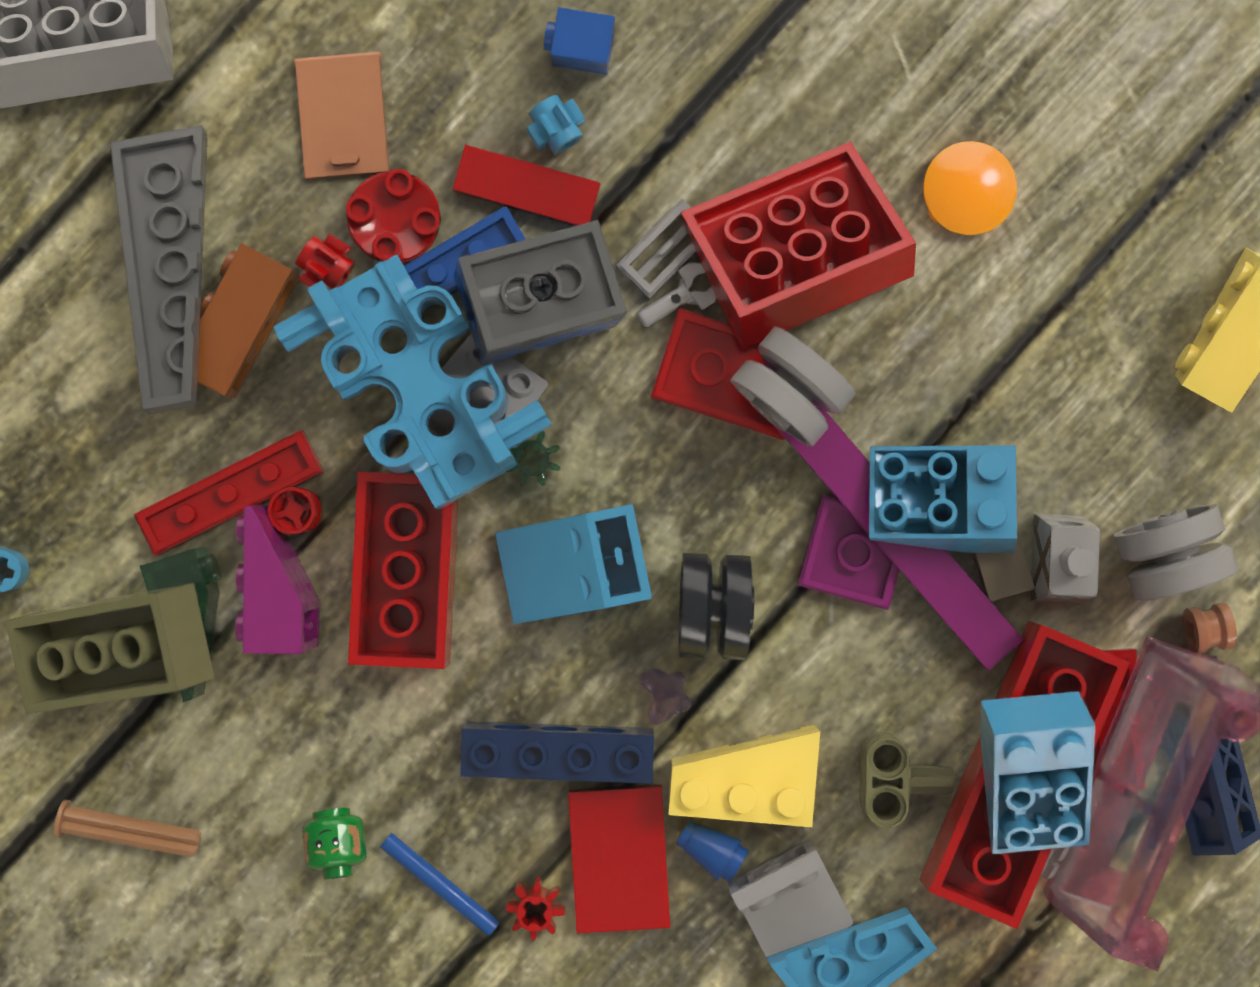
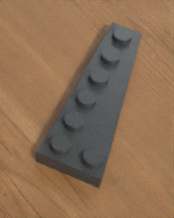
M202 125L110 142L142 409L148 415L196 406L208 142L207 133Z

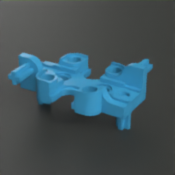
M398 255L376 264L374 268L332 290L323 281L309 287L307 290L315 303L273 327L287 352L331 329L335 337L326 343L322 351L321 363L333 388L340 393L344 400L355 397L365 389L373 386H382L394 394L396 411L392 419L386 424L376 427L362 439L371 455L386 469L394 473H406L413 470L437 510L444 508L517 466L518 463L510 449L552 426L538 400L496 423L504 416L508 408L509 398L505 387L491 364L476 370L470 376L464 378H452L441 370L439 355L443 346L449 341L462 336L470 330V327L447 290L439 286H425L417 289ZM442 305L446 307V315L440 323L428 325L423 322V314L430 306ZM393 328L403 330L407 335L405 348L396 354H389L383 351L381 339L384 333ZM351 352L359 353L361 356L359 367L352 373H341L339 364L342 357ZM482 386L492 388L495 392L494 400L488 407L476 409L471 406L470 397L473 391ZM440 410L450 412L455 420L452 432L443 437L432 435L428 428V421L431 415ZM396 435L407 436L409 445L406 453L398 458H389L386 453L388 441Z

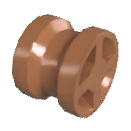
M1226 603L1213 604L1209 610L1202 611L1198 607H1191L1183 611L1184 636L1193 654H1204L1211 647H1218L1221 650L1234 649L1237 642L1236 623L1233 613Z

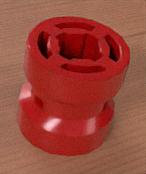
M288 487L279 490L270 499L268 505V518L278 531L286 534L308 533L318 526L323 516V504L319 496L312 490L303 487Z

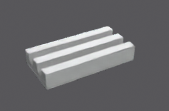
M683 199L616 265L649 300L696 253L695 247L691 242L651 284L644 279L688 235L684 224L638 271L631 266L681 216L682 211L691 208Z

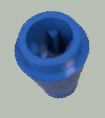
M692 820L688 822L676 843L713 878L718 881L721 877L731 883L749 852L748 849L740 845L742 840L697 824Z

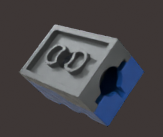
M598 220L460 257L454 272V279L481 365L513 357L518 353L531 349H541L580 335L586 336L614 328L627 313Z

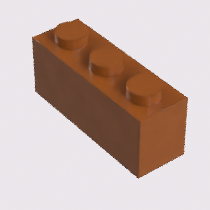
M242 243L237 252L232 250L226 256L220 269V275L223 278L215 293L209 292L200 307L201 320L197 382L223 396L236 399L301 277L292 269Z

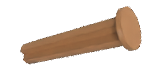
M70 800L62 801L54 824V836L57 838H61L65 833L187 857H193L197 854L201 842V832L199 830L71 806Z

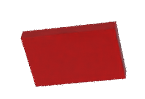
M679 308L650 398L779 440H785L772 423L763 417L730 382L731 378L746 360L756 361L762 365L765 364L758 350L761 342L743 349L728 323Z
M662 784L569 790L577 934L670 928Z

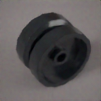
M682 553L679 600V657L704 658L709 651L711 629H716L717 651L722 659L747 660L750 631L753 628L754 586H752L751 556L725 555L720 561L718 584H712V561L708 555Z

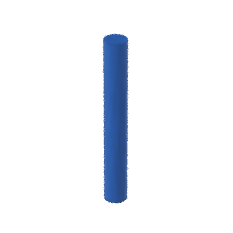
M393 833L380 846L382 850L487 936H490L500 923L497 918Z

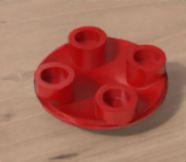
M403 169L378 173L366 179L357 187L346 204L347 227L352 240L365 255L379 262H384L395 255H398L402 263L412 261L424 254L432 246L439 233L441 213L436 196L425 182Z

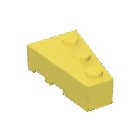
M1247 247L1244 249L1215 304L1207 312L1192 344L1189 343L1183 349L1175 364V368L1178 369L1175 376L1182 386L1231 413L1260 372V255Z
M813 724L800 727L798 730L773 736L767 735L740 744L725 745L671 758L667 802L668 815L812 827L820 730Z

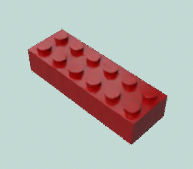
M1028 621L1021 636L1024 640L1015 650L995 699L1079 691L1095 724V748L1130 662L1044 625ZM980 733L919 880L928 892L1018 930L1052 849L992 854Z

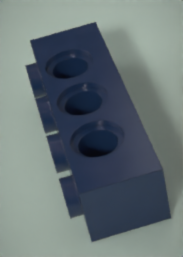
M467 721L462 728L460 777L653 784L654 728Z

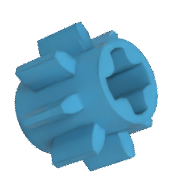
M554 95L537 104L528 113L533 124L526 127L527 133L538 151L548 146L553 155H558L574 146L583 138V134L578 127L585 123V117L574 99H570L563 104L559 96Z

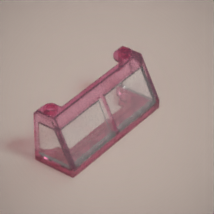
M1148 636L1144 641L1093 767L1089 845L1070 847L1064 860L1057 861L1060 866L1054 877L1047 880L1043 890L1048 901L1112 957L1157 972L1168 949L1169 937L1163 925L1157 920L1147 917V913L1221 737L1231 741H1244L1260 731V688L1238 666Z

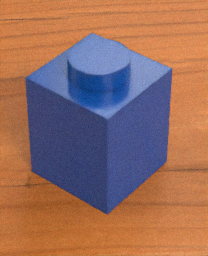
M558 7L556 22H547L544 37V50L551 51L552 66L608 75L615 32V16Z

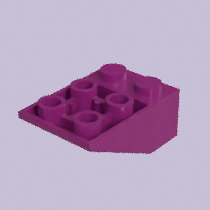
M244 506V516L238 517L236 526L237 542L239 545H244V564H239L236 571L237 592L243 593V613H238L236 617V639L238 642H243V654H303L319 646L320 599L287 534L278 531L270 522L268 506Z

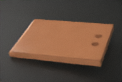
M381 52L294 59L304 176L306 180L372 175L390 171L381 73Z

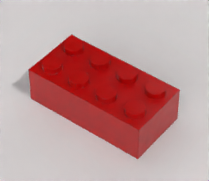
M357 472L348 665L445 669L450 665L458 499L437 510L416 474Z

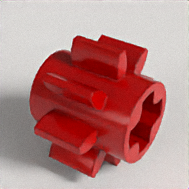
M328 234L325 241H322L317 236H313L306 243L295 263L296 266L304 270L299 280L309 287L320 281H323L330 289L342 286L355 266V262L346 257L351 247L331 234Z
M537 877L534 886L527 889L521 883L516 884L515 892L520 901H508L506 905V911L517 913L512 930L517 931L523 927L530 931V938L535 941L538 931L545 928L549 933L554 934L556 932V924L552 916L560 917L565 915L566 906L554 904V899L559 894L560 888L555 886L548 890L541 886V877ZM529 901L533 905H538L541 902L545 904L543 916L537 911L531 915L527 913Z

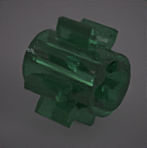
M544 431L537 435L536 441L527 439L517 449L514 447L510 449L518 465L506 472L519 470L522 473L520 486L525 487L529 482L530 476L537 477L538 482L542 486H546L547 480L544 473L548 469L553 471L561 470L560 466L551 462V455L557 453L561 448L559 445H553L549 448L543 445L546 438V432ZM529 446H532L537 452H545L546 457L539 461L541 469L536 472L530 466L523 467L520 460L526 457L525 449Z

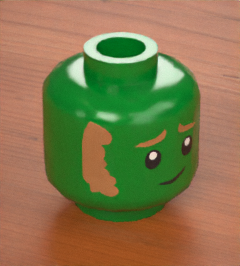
M350 808L328 809L312 813L313 820L307 822L302 829L307 867L313 871H323L324 880L353 876L352 866L363 863L367 857L362 819L359 816L351 815Z

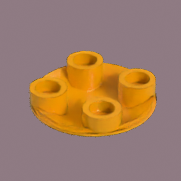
M969 141L947 147L933 159L924 177L923 195L928 215L935 223L961 235H978L993 230L1008 217L1016 200L1017 181L1011 164L1002 153L984 143Z

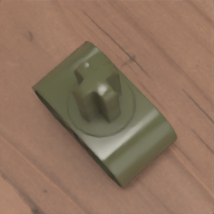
M882 731L872 733L862 743L860 751V805L871 822L878 827L893 828L904 821L908 814L910 794L950 795L953 793L955 786L953 768L950 766H910L908 750L903 743L890 733ZM886 744L893 745L896 752L893 762L885 767L876 766L873 756L877 748ZM884 792L893 793L895 802L892 809L887 813H875L872 805L876 796Z

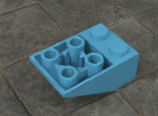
M1016 445L870 446L869 540L965 553H1015L1017 542Z
M633 504L495 532L514 624L652 599Z
M1079 691L981 701L980 741L992 854L1089 845L1095 724Z

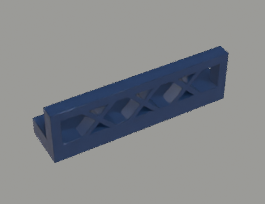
M1217 656L1203 657L1186 666L1155 669L1147 673V678L1192 854L1236 855L1260 839V823ZM1201 673H1203L1207 687L1205 693L1200 677ZM1215 722L1218 730L1217 739L1214 731ZM1226 769H1228L1230 777L1229 784L1226 778ZM1238 814L1243 827V832L1241 833L1237 821Z

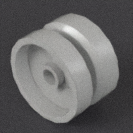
M775 326L758 346L760 356L772 370L756 361L746 360L731 378L730 382L763 417L780 430L786 431L802 444L811 448L828 429L826 419L813 404L828 413L840 414L855 397L856 392L848 381L814 350L795 336Z
M1217 504L1167 512L1114 534L1122 560L1129 562L1149 560L1134 567L1127 575L1135 600L1144 601L1184 593L1221 581L1239 571L1230 545L1224 543L1202 545L1217 538L1225 530Z

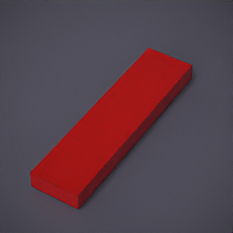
M300 430L133 515L153 555L159 556L243 514L244 506H259L270 500L279 490L296 487L325 471L304 430Z

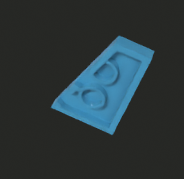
M904 907L766 958L787 987H888L936 951L937 948L909 910Z

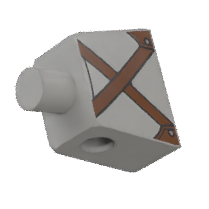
M1034 514L1032 580L1035 589L1031 590V602L1081 604L1097 596L1100 530L1098 526L1083 516Z

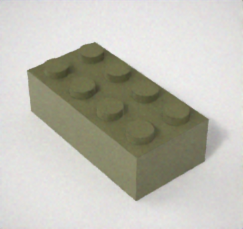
M194 583L43 610L5 621L26 714L176 692L215 678Z

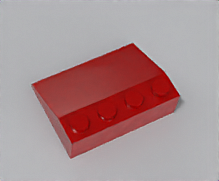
M851 141L681 212L682 220L722 312L743 349L763 341L775 326L787 331L914 277L916 242Z

